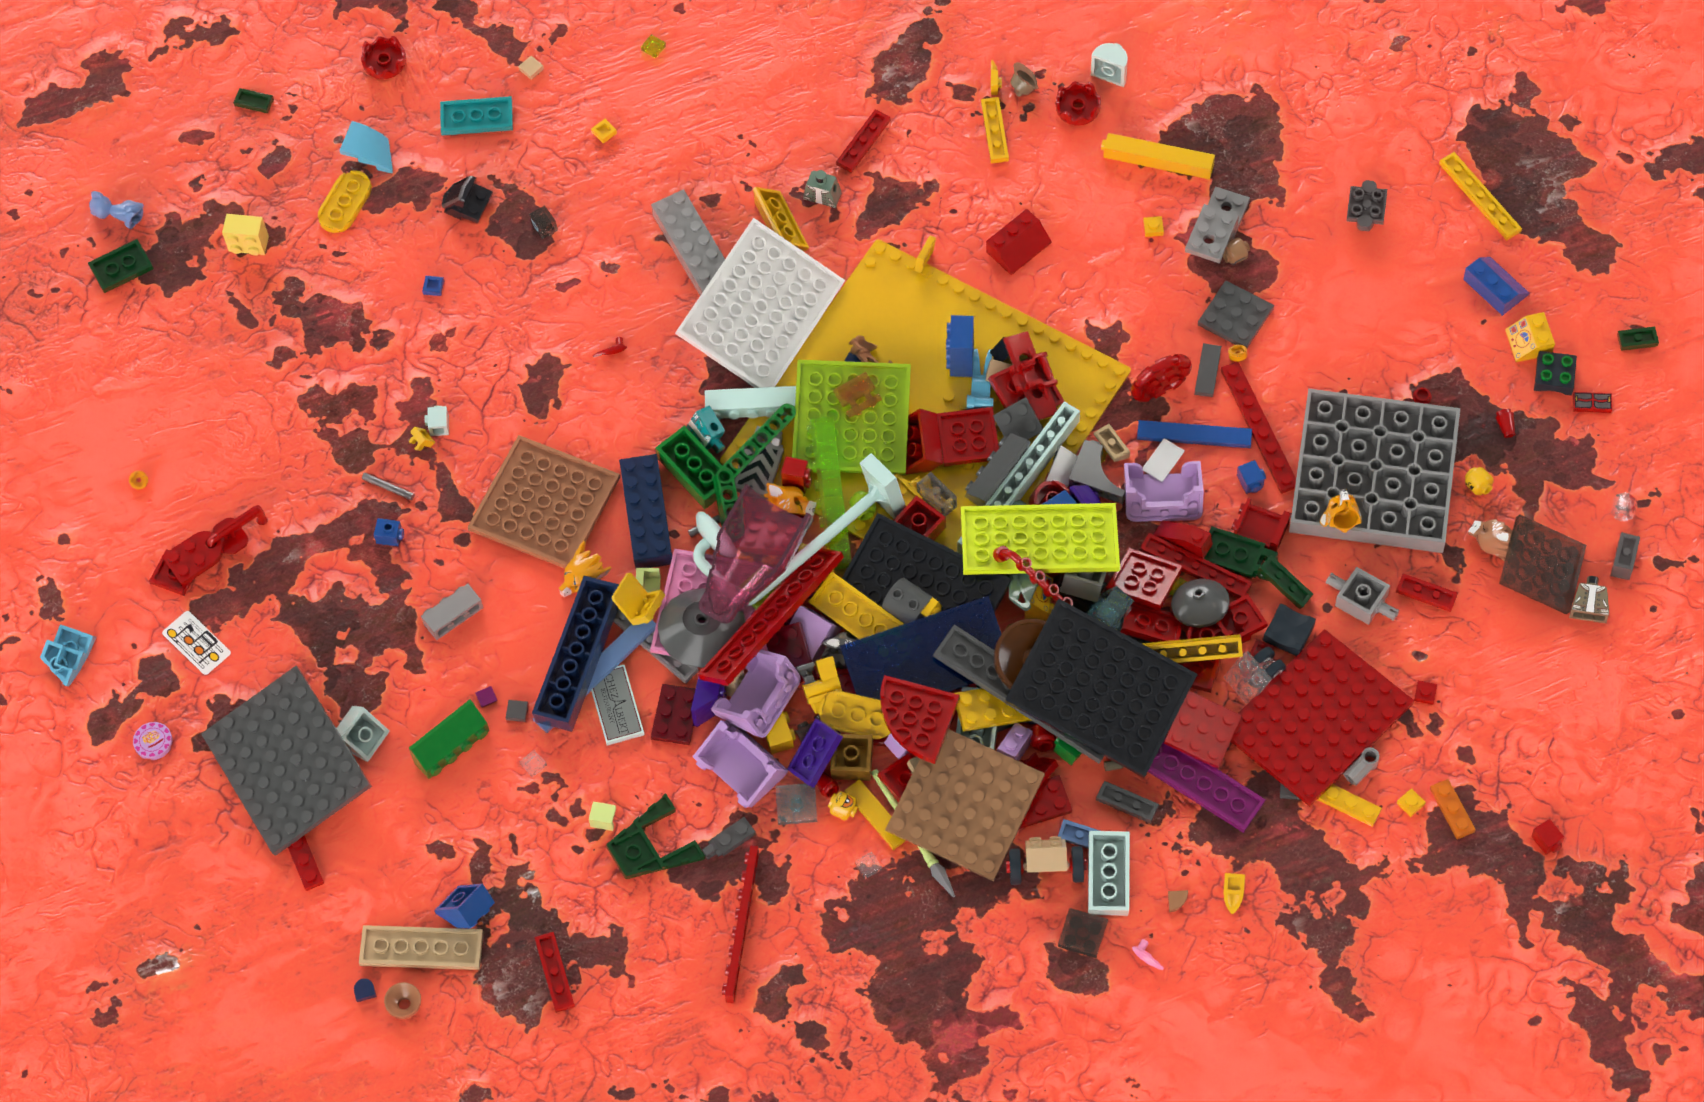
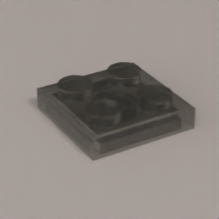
M1069 908L1058 947L1097 958L1108 919Z

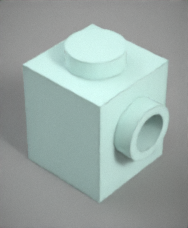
M437 405L428 408V415H425V426H428L430 436L449 435V414L446 406Z

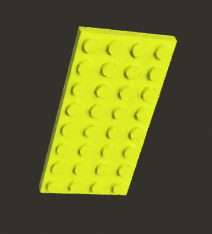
M1116 503L961 506L963 575L1026 574L1024 571H1019L1016 568V563L1010 558L1002 563L994 559L993 551L1000 546H1006L1009 550L1016 552L1021 558L1028 557L1032 562L1031 567L1035 571L1041 570L1044 573L1120 571Z

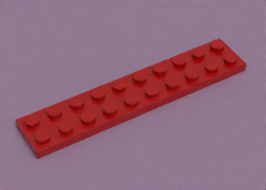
M821 548L785 578L698 673L700 680L726 686L732 683L736 676L745 669L746 665L769 642L774 634L792 617L793 613L803 605L804 601L827 578L832 570L838 566L844 558L842 552Z

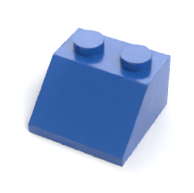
M483 884L458 885L434 912L458 929H470L478 923L477 920L490 911V907L495 902Z

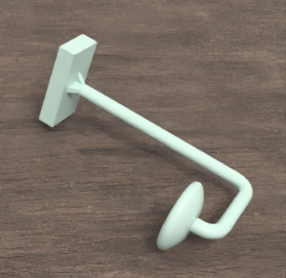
M872 453L860 462L869 493L747 595L739 594L705 559V552L710 547L718 554L729 558L736 556V548L717 522L701 511L696 514V525L703 539L695 546L693 552L694 562L731 602L738 606H751L761 600L875 502L895 519L906 507L897 478Z

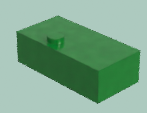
M684 425L659 444L655 451L658 460L693 498L706 509L717 501L713 477L722 465ZM719 475L722 481H727L726 476Z

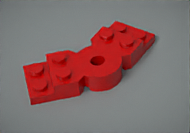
M1246 594L1230 603L1228 612L1219 622L1208 627H1189L1187 639L1240 634L1243 644L1251 640V635L1267 628L1268 623L1250 596ZM1221 659L1178 663L1197 673L1191 686L1192 689L1211 693L1219 672Z

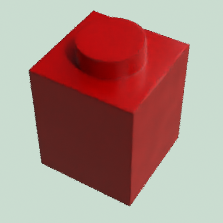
M1551 819L1534 828L1531 835L1545 855L1551 851L1555 853L1560 850L1565 838Z

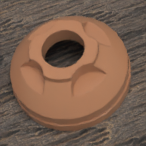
M397 983L386 992L384 1004L389 1014L393 1017L407 1019L414 1016L420 1009L421 994L410 983ZM404 999L410 1001L409 1008H399L400 1001Z

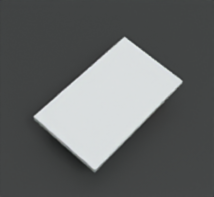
M1163 439L1143 466V471L1163 482L1185 450Z
M1060 445L1059 450L1055 453L1054 462L1050 472L1047 473L1045 481H1059L1068 487L1069 477L1078 456Z

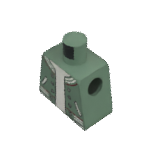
M813 170L807 181L803 199L836 208L842 194L837 178L826 174L823 170Z

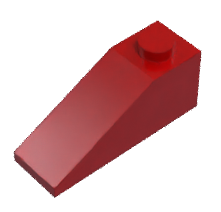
M1162 520L1153 534L1203 559L1213 545L1211 533L1194 525Z

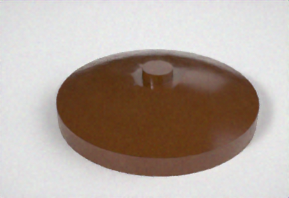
M1032 618L1017 621L1010 625L999 637L994 649V665L999 678L1009 689H1011L1046 622L1045 620Z

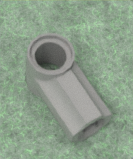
M1371 747L1366 748L1362 755L1343 773L1347 781L1357 786L1370 771L1376 769L1379 762V752ZM1371 756L1375 761L1368 762L1365 758Z

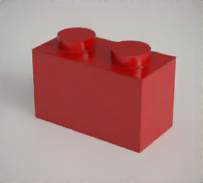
M786 456L781 470L782 486L798 487L805 494L807 488L810 489L812 478L810 477L811 469H809L808 461Z

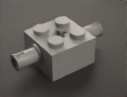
M1356 567L1346 581L1333 573H1330L1326 584L1340 591L1336 598L1335 607L1369 625L1376 613H1381L1394 621L1395 617L1399 614V609L1385 603L1390 585Z

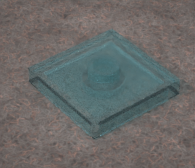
M807 784L775 786L778 825L818 822L815 787H810Z

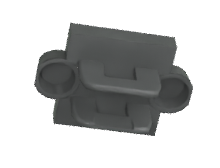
M1370 180L1364 181L1361 187L1350 186L1347 222H1357L1356 225L1360 231H1370L1374 224L1384 225L1388 189L1377 188L1376 183Z

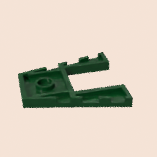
M666 793L662 795L659 801L653 803L643 815L638 816L628 828L623 829L606 844L607 850L625 879L705 859V855L696 840L660 858L645 834L644 828L676 812V808Z

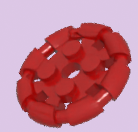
M1183 354L1168 355L1156 360L1155 364L1150 367L1147 366L1136 377L1137 380L1132 383L1131 394L1133 398L1139 402H1149L1153 397L1156 399L1166 394L1167 390L1172 388L1175 390L1186 380V376L1190 374L1192 369L1191 360Z

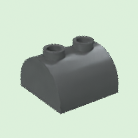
M901 578L887 593L882 608L915 631L924 619L921 612L932 599V596L907 579Z

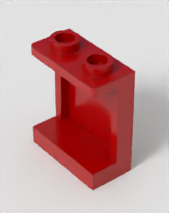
M1247 498L1246 503L1241 504L1238 512L1240 517L1234 520L1231 529L1234 530L1235 534L1266 543L1267 549L1277 552L1290 523L1291 513L1284 510L1283 514L1280 515L1251 504V499Z

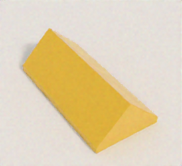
M754 187V202L766 226L800 250H808L809 246L781 191Z

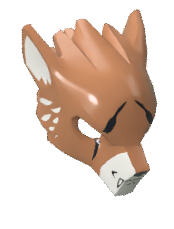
M1497 519L1486 522L1475 520L1468 530V534L1476 538L1484 552L1495 555L1514 567L1515 553L1513 550L1518 549V545H1516L1518 540L1515 539L1517 534L1505 525L1504 522H1500Z

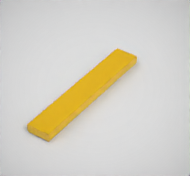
M1455 152L1439 161V165L1506 241L1522 231L1518 223Z

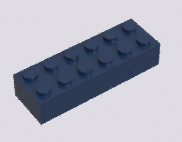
M657 454L619 459L635 569L670 565L672 550Z

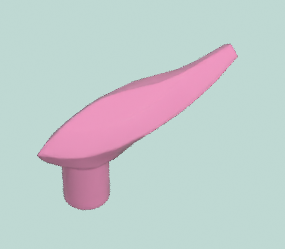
M1142 939L1138 946L1132 947L1135 954L1145 963L1164 970V967L1151 954L1145 951L1149 944L1148 941Z

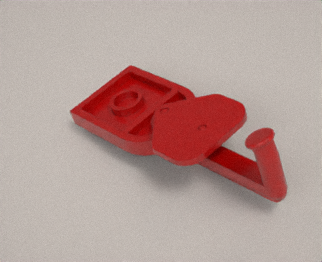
M253 506L235 519L225 518L214 526L213 532L200 531L193 534L163 554L162 558L180 584L184 586L216 565L222 558L223 553L236 554L247 546L249 539L242 526L256 517L259 525L267 524L268 519L261 506Z

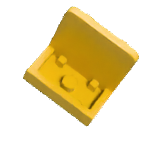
M626 573L614 592L612 600L634 626L643 623L647 624L653 620L655 612L662 605L665 593L662 590L647 592L632 573Z

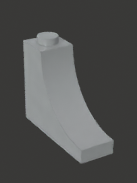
M1084 440L1069 477V486L1089 485L1092 491L1095 490L1098 493L1099 497L1123 504L1125 490L1114 485L1106 477L1102 469L1103 445L1095 440Z

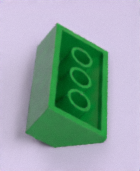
M469 699L411 745L409 750L414 764L430 779L433 776H437L446 765L452 764L461 753L470 750L476 741L485 738L490 730L486 720Z

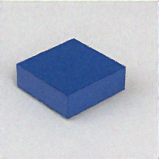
M425 276L422 290L423 295L441 296L444 277Z

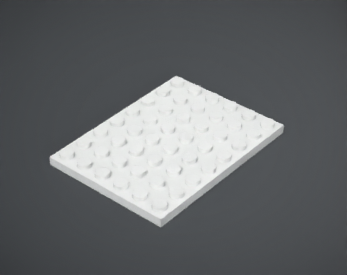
M753 218L675 334L754 388L775 387L845 280Z

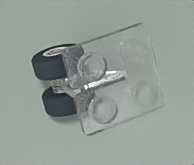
M1270 647L1263 648L1254 657L1248 651L1244 652L1243 657H1240L1224 675V679L1246 704L1254 697H1257L1275 676L1286 669V665L1282 660H1273L1275 652Z

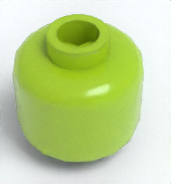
M856 492L849 501L850 506H854L869 492ZM875 503L857 518L860 520L872 518L877 510Z

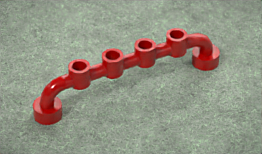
M1006 546L994 549L993 557L997 562L1002 563L1009 558L1012 559L1019 571H1024L1030 576L1031 583L1038 584L1043 589L1046 597H1051L1056 602L1058 599H1061L1073 605L1070 597L1063 598L1059 594V587L1056 584L1049 585L1045 581V573L1043 571H1035L1031 567L1032 562L1028 557L1021 558L1016 552L1009 550Z

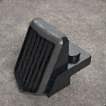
M468 176L454 183L443 195L442 207L445 209L444 213L460 220L463 217L478 224L492 197L493 191L477 185V177Z

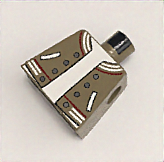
M1588 576L1587 583H1579L1569 618L1599 623L1607 622L1609 617L1607 587L1598 585V577Z

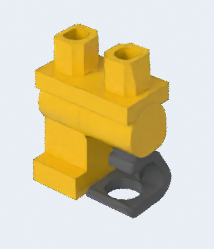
M833 656L816 660L815 664L810 662L796 667V670L805 681L802 688L807 703L811 704L815 714L818 713L819 704L824 696L833 691H842ZM815 664L820 680H814L812 674Z

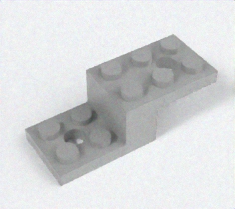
M1215 186L1208 205L1204 204L1185 247V252L1220 263L1229 241L1234 239L1250 202V197ZM1229 206L1231 210L1225 211L1222 210V207ZM1206 238H1210L1214 242L1211 244H1207L1204 242V240Z

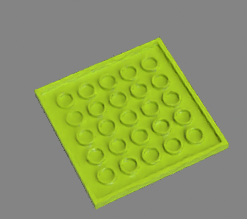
M798 360L792 458L808 461L811 471L863 473L860 462L872 453L892 474L906 475L911 364Z

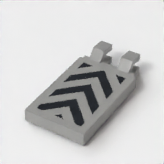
M780 432L772 440V443L770 442L734 479L737 492L768 499L764 497V494L768 493L766 484L767 482L774 483L784 453L783 445H781L783 432ZM757 437L759 442L765 443L762 437ZM744 449L747 455L752 456V452L749 449Z

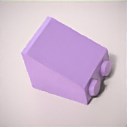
M804 606L798 608L790 624L801 622L814 664L816 660H820L827 647L823 642L834 638L842 630L841 626L813 609Z

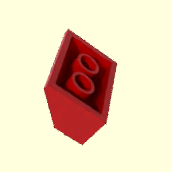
M1025 209L986 241V253L1012 275L1050 245L1052 241L1040 220L1028 209Z
M919 408L908 416L906 475L931 472L943 464L937 413Z

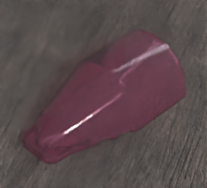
M746 484L717 534V545L712 556L714 558L712 568L709 570L705 592L699 601L700 611L721 623H730L738 612L744 609L786 571L814 521L813 517L809 513H806L804 518L795 516L767 501Z

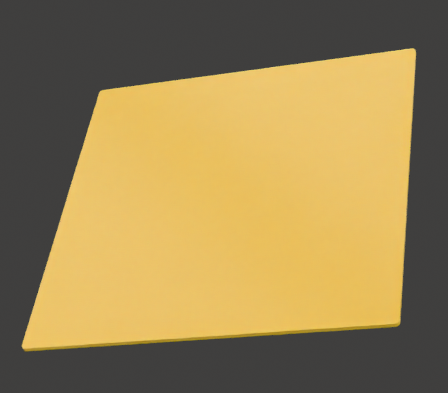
M877 239L823 313L775 386H796L798 360L845 361L853 346L849 345V342L856 338V336L861 335L864 336L867 342L877 345L878 348L870 351V354L879 363H888L890 360L898 364H911L909 415L919 408L934 413L967 410V395H971L972 377L950 376V369H946L947 322L951 323V315L974 316V349H978L981 375H983L988 350L993 349L1003 337L1028 331L1036 354L1047 352V360L1054 378L1058 381L1056 387L1066 403L1080 410V422L1061 445L1076 455L1084 440L1087 439L1129 376L1131 368L929 264H926L921 273L915 271L917 258ZM990 384V398H994L993 411L995 415L1004 410V407ZM782 415L780 418L783 420L786 415ZM770 417L749 418L720 458V463L724 465L747 439L755 433L756 427H761ZM1052 417L1039 420L1043 429ZM794 418L781 431L783 432L781 445H783L784 453L773 483L778 486H782L781 470L785 457H792ZM995 421L999 444L1004 436ZM769 424L771 429L777 430L776 425ZM1037 436L1029 439V441L1031 442L1030 446L1037 438ZM1054 456L1020 499L1027 505L1031 493L1041 483L1045 482L1047 473L1050 472L1054 462ZM989 461L945 467L942 464L931 471L957 496V507L931 483V472L901 475L908 481H912L919 475L923 482L915 487L916 491L923 497V501L946 517V528L934 541L957 552V541L962 536L961 506H977L965 497L967 492L965 488L970 481L975 482L978 478L976 473L981 466L986 467ZM732 462L733 467L738 469L739 464ZM811 471L812 483L810 489L807 488L805 496L808 500L817 503L815 515L830 523H834L851 508L849 503L851 497L858 491L869 492V488L863 473L826 472L820 477L816 472ZM797 500L795 504L799 505L800 502ZM875 502L877 510L872 518L868 520L856 518L843 530L863 540L877 513L891 520L894 519Z

